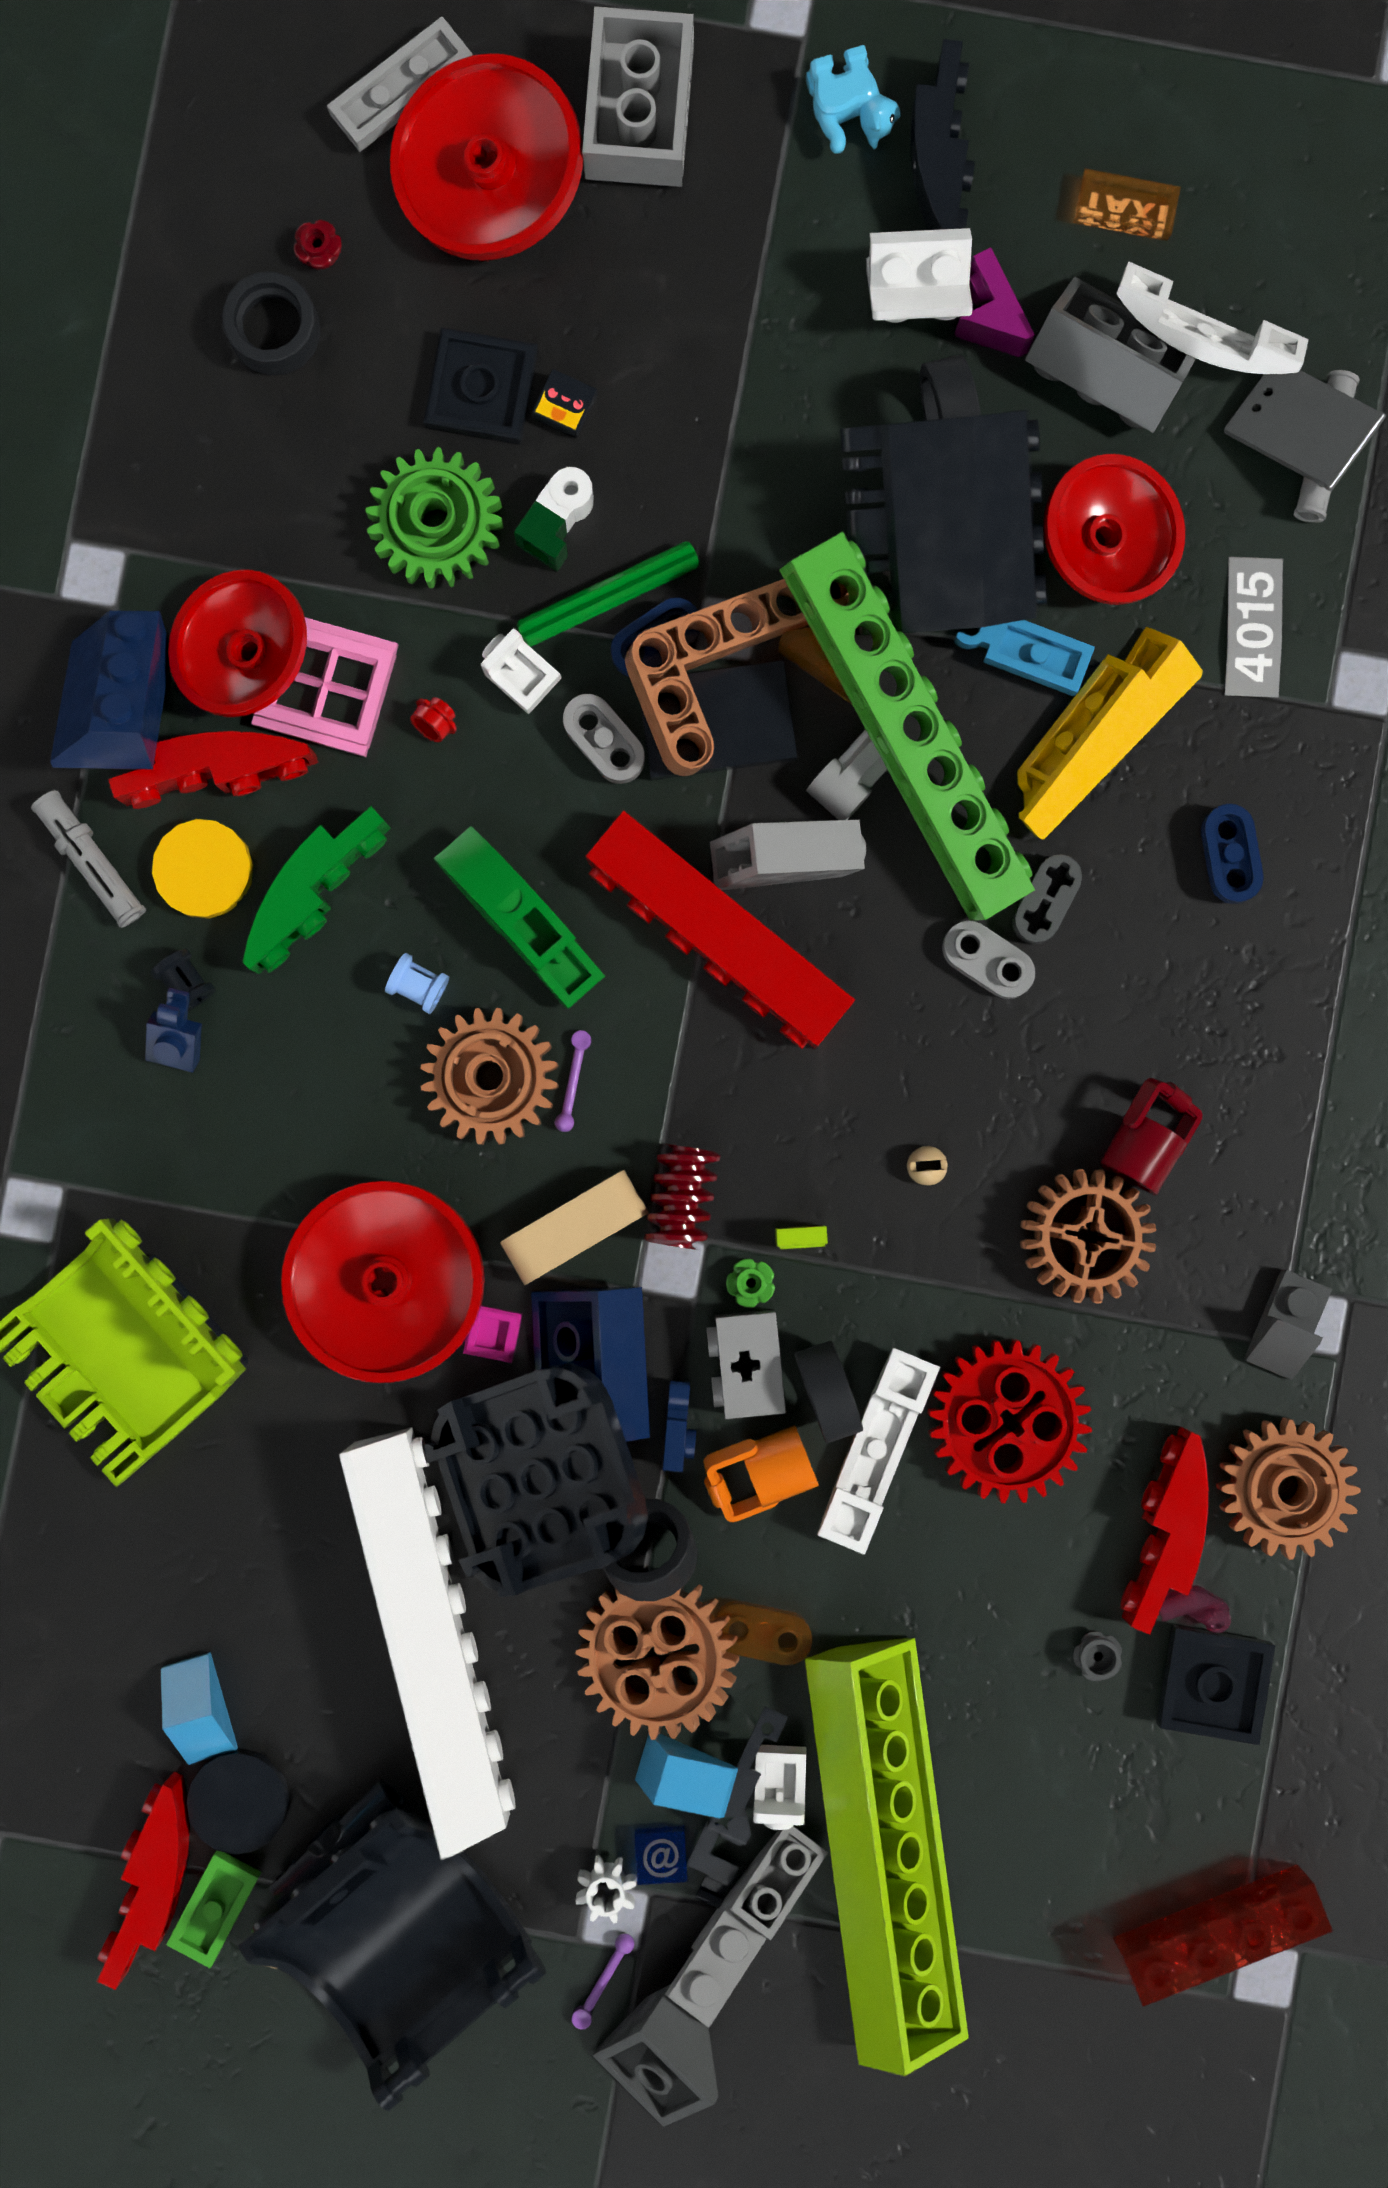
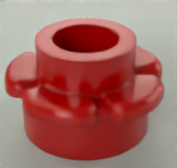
M433 697L430 701L423 698L416 701L417 707L410 716V720L422 735L433 742L440 743L449 733L453 735L456 732V725L452 721L456 715L446 702L437 697Z

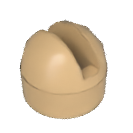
M932 1146L917 1148L911 1153L907 1161L909 1176L920 1185L930 1186L939 1183L945 1177L948 1170V1162L941 1150ZM940 1160L941 1170L929 1169L919 1172L916 1170V1162Z

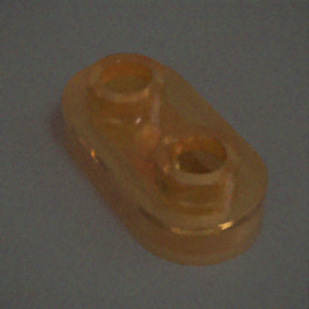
M731 1601L723 1605L715 1615V1618L725 1615L730 1617L728 1623L721 1630L722 1634H730L729 1627L734 1622H743L748 1627L747 1633L743 1637L737 1638L734 1645L726 1649V1652L781 1665H794L801 1662L811 1650L812 1634L807 1621L795 1612L745 1601ZM785 1632L793 1633L797 1637L795 1645L790 1648H783L778 1643L779 1636Z

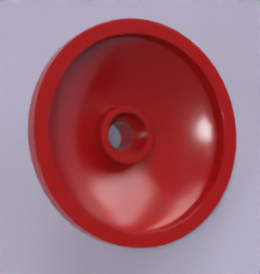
M1103 454L1088 458L1068 470L1059 479L1051 491L1046 504L1043 530L1050 559L1066 583L1091 600L1112 605H1123L1140 601L1161 589L1173 576L1180 563L1185 545V521L1179 500L1163 476L1141 460L1121 454ZM1096 532H1100L1104 536L1105 546L1098 543L1095 537Z
M233 570L209 579L187 598L179 610L171 629L168 656L171 673L178 688L194 705L218 716L240 717L266 708L282 696L292 684L301 668L307 646L305 616L294 594L277 579L263 572ZM257 649L255 656L250 660V654L253 650Z

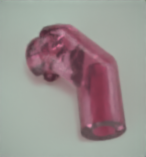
M1192 1585L1188 1596L1177 1591L1167 1593L1159 1612L1162 1622L1188 1614L1206 1625L1207 1630L1212 1633L1224 1632L1231 1624L1229 1607L1226 1602L1199 1585Z

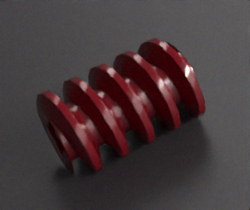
M665 1144L673 1150L669 1153L657 1155V1162L670 1169L669 1172L655 1174L654 1181L664 1186L666 1192L651 1194L650 1199L652 1202L663 1207V1211L648 1214L647 1218L648 1221L659 1226L660 1231L645 1234L644 1240L661 1245L698 1250L692 1246V1243L707 1240L708 1233L697 1228L695 1224L709 1221L711 1218V1214L698 1207L699 1203L714 1200V1194L701 1186L703 1183L717 1181V1174L705 1168V1164L720 1161V1154L709 1150Z

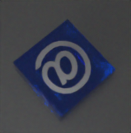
M685 1826L635 1829L637 1885L688 1882Z

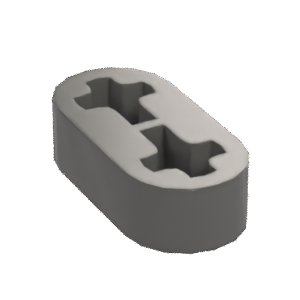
M1063 854L1053 855L1043 861L1037 868L1031 879L1035 891L1021 899L1012 919L1013 931L1024 943L1031 945L1041 944L1050 939L1058 930L1082 881L1081 868L1073 858ZM1059 866H1062L1066 869L1065 878L1070 881V886L1062 885L1051 897L1046 892L1052 879L1046 875V871H1055ZM1042 902L1048 905L1042 917V921L1048 927L1047 930L1040 928L1032 934L1027 931L1029 922L1023 916L1024 913L1033 914Z

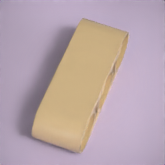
M622 1170L504 1239L500 1244L525 1286L649 1212L626 1172Z

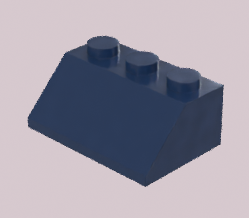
M109 611L72 641L50 760L53 768L153 769L169 670V639L160 611Z
M603 1287L531 1292L535 1370L567 1363L587 1368L603 1382L609 1393L626 1442L650 1438L642 1287Z

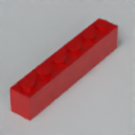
M624 810L586 855L588 864L593 867L588 873L591 878L610 893L615 887L631 898L627 903V907L648 924L654 918L669 929L665 935L669 942L686 955L692 949L708 961L703 967L708 974L725 987L730 981L746 992L741 1000L761 1017L764 1018L770 1012L784 1023L779 1031L799 1048L803 1049L808 1043L816 1049L855 1002L852 996Z

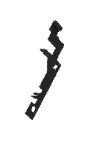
M766 1706L736 1766L738 1767V1772L725 1813V1817H733L727 1822L728 1828L721 1823H716L720 1818L712 1817L711 1820L708 1819L687 1862L688 1866L706 1874L697 1892L696 1899L718 1909L721 1906L722 1898L727 1888L731 1886L738 1872L739 1866L711 1854L712 1848L719 1834H721L722 1838L739 1846H742V1844L746 1845L751 1835V1829L745 1807L761 1776L760 1772L750 1767L764 1737L777 1742L788 1716ZM768 1722L773 1725L774 1730L772 1733L765 1734L762 1732L761 1727L764 1723Z

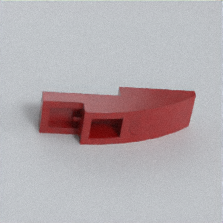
M205 732L157 742L153 769H137L110 778L108 781L115 799L126 806L132 805L133 809H141L159 803L162 800L160 795L179 789L180 793H190L208 786L207 779L213 778L215 785L224 793L232 792L233 796L247 795L261 788L260 782L277 776L282 781L295 779L308 773L307 766L319 762L316 753L307 744L285 737L257 732Z
M1181 1426L1177 1435L1171 1434L1163 1446L1160 1461L1165 1464L1157 1482L1152 1480L1143 1494L1141 1508L1145 1509L1142 1518L1159 1529L1156 1536L1151 1534L1145 1541L1140 1554V1562L1144 1565L1137 1581H1130L1120 1604V1608L1124 1610L1122 1618L1131 1627L1149 1635L1169 1588L1184 1595H1189L1198 1570L1205 1541L1208 1519V1477L1201 1436Z
M173 1772L163 1785L155 1783L142 1808V1812L149 1815L142 1832L136 1829L132 1832L121 1855V1859L128 1861L121 1880L132 1884L118 1912L125 1916V1920L119 1933L115 1931L110 1932L97 1959L105 1963L97 1982L114 1990L117 1989L129 1972L140 1945L153 1951L158 1948L168 1933L179 1903L189 1854L190 1822L184 1777L176 1772Z

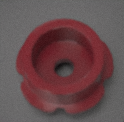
M317 220L314 224L306 222L295 233L297 243L294 244L293 248L300 262L306 263L313 269L322 270L332 266L338 259L342 249V241L340 236L335 234V228L331 223L324 220ZM315 240L322 242L319 247L313 246Z

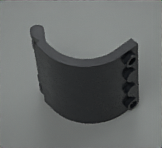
M397 1809L387 1811L374 1819L369 1825V1832L356 1844L348 1845L334 1854L330 1859V1866L317 1878L300 1884L292 1892V1900L278 1912L271 1913L260 1919L252 1928L253 1934L238 1946L248 1964L274 1967L286 1972L303 1984L323 2003L340 2024L367 2069L371 2092L377 2103L386 2111L392 2110L403 2100L402 2093L411 2085L418 2087L430 2076L427 2063L496 2002L503 2008H508L519 1998L518 1991L528 1982L535 1984L546 1974L542 1961L531 1946L532 1940L506 1900L480 1867L464 1850L451 1857L441 1859L432 1823L418 1815ZM514 1959L516 1965L509 1972H506L504 1966ZM397 2061L399 2068L391 2074L388 2068Z

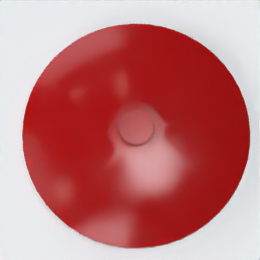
M487 53L462 58L448 64L430 76L416 90L402 111L394 131L390 153V173L395 196L411 224L430 243L451 255L464 259L483 261L515 255L543 239L559 223L570 207L579 186L583 169L582 131L576 113L566 95L557 83L536 65L524 59L505 54Z
M391 1181L367 1182L345 1188L329 1196L312 1209L298 1226L289 1243L284 1258L281 1278L285 1311L293 1331L304 1347L329 1369L355 1380L373 1383H391L408 1380L432 1370L449 1358L463 1344L477 1320L482 1305L485 1284L483 1261L478 1244L472 1231L458 1212L443 1199L423 1188Z

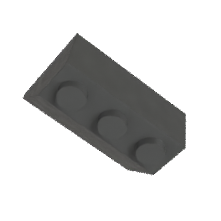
M1074 277L1052 307L1025 361L1034 365V369L1042 377L1051 381L1060 380L1076 389L1077 394L1086 402L1093 405L1103 404L1119 413L1121 420L1127 425L1136 429L1145 428L1154 433L1196 358L1177 350L1150 332L1132 315L1123 303Z

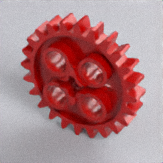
M1017 1339L1012 1340L1008 1352H1004L998 1340H992L990 1355H985L975 1345L972 1347L975 1361L969 1364L959 1356L955 1358L956 1364L960 1369L957 1376L946 1371L941 1373L944 1380L950 1385L947 1391L941 1389L932 1390V1394L943 1402L942 1407L928 1409L927 1412L929 1416L941 1420V1425L928 1430L930 1437L944 1439V1443L939 1445L934 1450V1453L938 1458L952 1456V1459L945 1467V1471L949 1475L963 1469L964 1473L961 1477L960 1485L965 1490L975 1481H978V1495L980 1498L985 1499L992 1488H996L998 1500L1005 1504L1010 1490H1015L1019 1500L1022 1503H1026L1028 1488L1033 1487L1042 1497H1045L1047 1493L1044 1481L1050 1478L1056 1484L1064 1485L1063 1478L1059 1473L1062 1466L1077 1471V1465L1069 1457L1072 1451L1087 1453L1088 1449L1076 1440L1078 1434L1092 1432V1428L1079 1422L1078 1418L1090 1412L1091 1407L1087 1404L1075 1402V1399L1085 1391V1388L1080 1384L1070 1386L1066 1384L1073 1376L1074 1370L1066 1367L1056 1372L1055 1368L1059 1360V1356L1051 1353L1043 1361H1040L1041 1346L1033 1343L1026 1355L1023 1354L1021 1342ZM1009 1373H1020L1024 1379V1389L1021 1394L1015 1398L1003 1397L1000 1389L1002 1379ZM1038 1391L1044 1392L1042 1400L1029 1406L1016 1416L1015 1421L1018 1427L1014 1431L1003 1427L990 1438L984 1448L979 1451L974 1449L977 1441L987 1437L1002 1426L1004 1422L1000 1415L1003 1411L1008 1410L1010 1413L1016 1414L1024 1408ZM975 1404L984 1406L986 1410L985 1423L976 1430L965 1429L962 1425V1414L965 1409ZM1042 1412H1053L1056 1418V1426L1053 1432L1044 1437L1036 1436L1032 1426L1035 1417ZM1003 1444H1014L1018 1450L1016 1462L1008 1468L996 1467L994 1454L998 1447Z

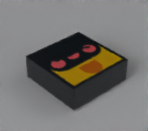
M552 369L533 409V419L578 438L597 398V389Z

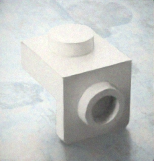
M514 628L506 636L498 634L482 653V657L485 659L481 663V667L485 676L528 714L561 679L560 673L523 641L522 635Z
M760 1746L756 1754L755 1771L760 1772L761 1776L755 1786L753 1822L762 1823L766 1827L775 1830H786L794 1825H804L807 1747Z

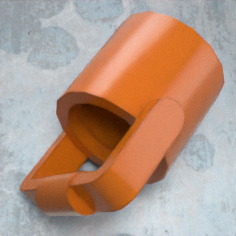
M795 1425L755 1441L752 1439L741 1441L713 1452L703 1460L707 1474L704 1480L705 1487L713 1505L722 1509L725 1519L729 1522H738L775 1507L782 1500L819 1486ZM744 1460L757 1495L731 1505V1494L723 1475L718 1473L717 1470Z

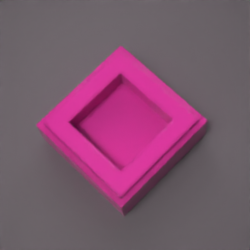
M481 1305L477 1320L466 1338L463 1354L512 1363L523 1313Z

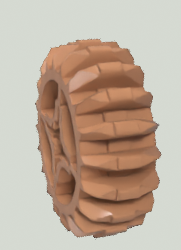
M1083 1169L1074 1170L1073 1186L1070 1185L1064 1175L1055 1176V1185L1059 1192L1056 1194L1051 1188L1041 1186L1038 1192L1047 1201L1045 1206L1033 1201H1029L1026 1206L1030 1212L1039 1215L1037 1222L1022 1220L1020 1225L1025 1230L1035 1231V1239L1020 1241L1022 1249L1036 1248L1038 1252L1037 1255L1026 1260L1027 1267L1037 1268L1043 1264L1046 1267L1039 1273L1037 1281L1045 1285L1056 1277L1057 1280L1053 1286L1052 1293L1059 1297H1062L1071 1285V1300L1076 1303L1083 1301L1086 1289H1088L1089 1297L1093 1303H1102L1104 1286L1111 1297H1120L1122 1293L1118 1280L1121 1279L1128 1286L1135 1287L1138 1281L1130 1272L1131 1268L1135 1267L1142 1271H1148L1150 1267L1147 1261L1138 1258L1140 1251L1155 1252L1156 1250L1155 1244L1142 1242V1233H1153L1156 1231L1155 1224H1140L1139 1220L1140 1217L1147 1215L1151 1211L1150 1206L1142 1204L1133 1208L1131 1204L1138 1198L1140 1192L1136 1188H1130L1120 1195L1119 1193L1124 1181L1120 1176H1114L1107 1186L1104 1187L1106 1177L1103 1170H1094L1090 1184H1088L1087 1175ZM1087 1194L1086 1204L1081 1206L1080 1214L1074 1222L1069 1224L1052 1222L1058 1210L1065 1203L1075 1197ZM1102 1199L1113 1205L1120 1214L1125 1227V1235L1114 1233L1106 1227L1104 1222L1105 1209L1101 1208ZM1090 1222L1091 1231L1098 1233V1236L1110 1238V1242L1097 1241L1096 1244L1089 1243L1090 1249L1085 1250L1086 1245L1083 1240H1079L1077 1236L1067 1235L1065 1231L1078 1232L1079 1229H1087L1086 1223ZM1050 1237L1062 1239L1070 1245L1072 1263L1075 1264L1073 1275L1066 1271L1054 1257L1050 1246ZM1106 1249L1123 1250L1117 1262L1110 1269L1099 1275L1089 1277L1090 1267H1095L1096 1259L1102 1251Z

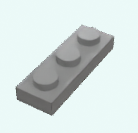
M441 16L327 105L329 114L359 152H361L398 123L402 111L412 95L430 76L452 62L473 55Z

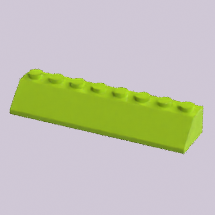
M900 1638L840 1646L805 1659L858 2065L902 2076L910 2074L969 2039L915 1638Z

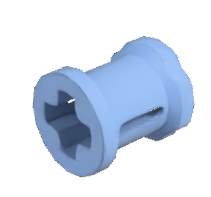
M404 953L388 979L385 992L390 995L397 992L422 1006L424 1012L431 1014L445 991L450 977L444 973L437 975L412 962L411 955Z

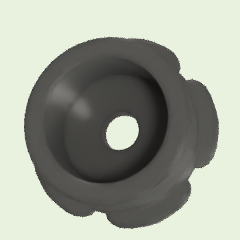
M1092 1631L1082 1637L1080 1645L1075 1646L1073 1652L1074 1663L1082 1669V1675L1088 1680H1106L1119 1672L1122 1666L1120 1655L1122 1648L1118 1640L1112 1635L1104 1636L1100 1631ZM1101 1652L1102 1658L1095 1660L1093 1657L1094 1653Z

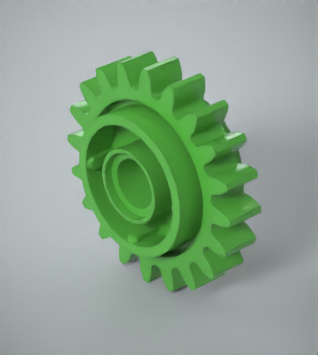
M438 447L434 451L433 459L430 462L425 460L420 449L415 450V465L409 466L401 457L396 458L400 473L395 476L388 471H381V476L387 489L371 488L370 493L373 499L380 505L370 506L365 510L370 520L378 522L367 529L371 540H382L375 547L378 557L381 559L391 556L388 567L393 574L407 566L406 578L410 584H413L419 575L424 573L428 587L434 588L437 576L442 574L447 584L452 587L455 584L454 572L460 570L467 578L472 579L473 572L470 562L474 560L484 566L489 564L482 548L498 549V539L489 531L500 530L504 526L501 517L491 514L502 508L498 496H488L494 490L492 479L484 478L478 481L481 469L477 462L463 470L464 460L460 452L454 454L449 463H445L442 450ZM432 510L445 511L447 517L441 525L428 527L423 524V519L428 512Z

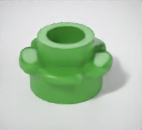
M751 1258L742 1259L734 1265L733 1273L727 1276L726 1287L728 1293L734 1295L736 1302L743 1307L753 1308L759 1302L766 1303L775 1291V1286L772 1283L774 1273L770 1266L762 1261L756 1263ZM749 1278H753L756 1281V1285L753 1288H749L746 1285V1281Z

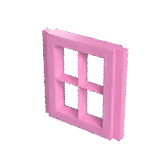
M305 617L307 647L329 653L322 678L298 672L294 679L296 682L319 688L312 714L276 704V700L266 708L253 713L254 716L251 724L259 728L366 757L396 659L398 644ZM338 656L374 665L367 691L331 681ZM328 691L364 700L356 726L321 716Z

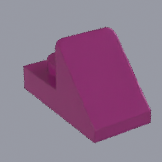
M990 247L974 255L970 265L969 286L971 298L976 306L981 304L982 306L973 310L972 315L959 318L955 335L961 339L1021 357L1028 353L1035 334Z

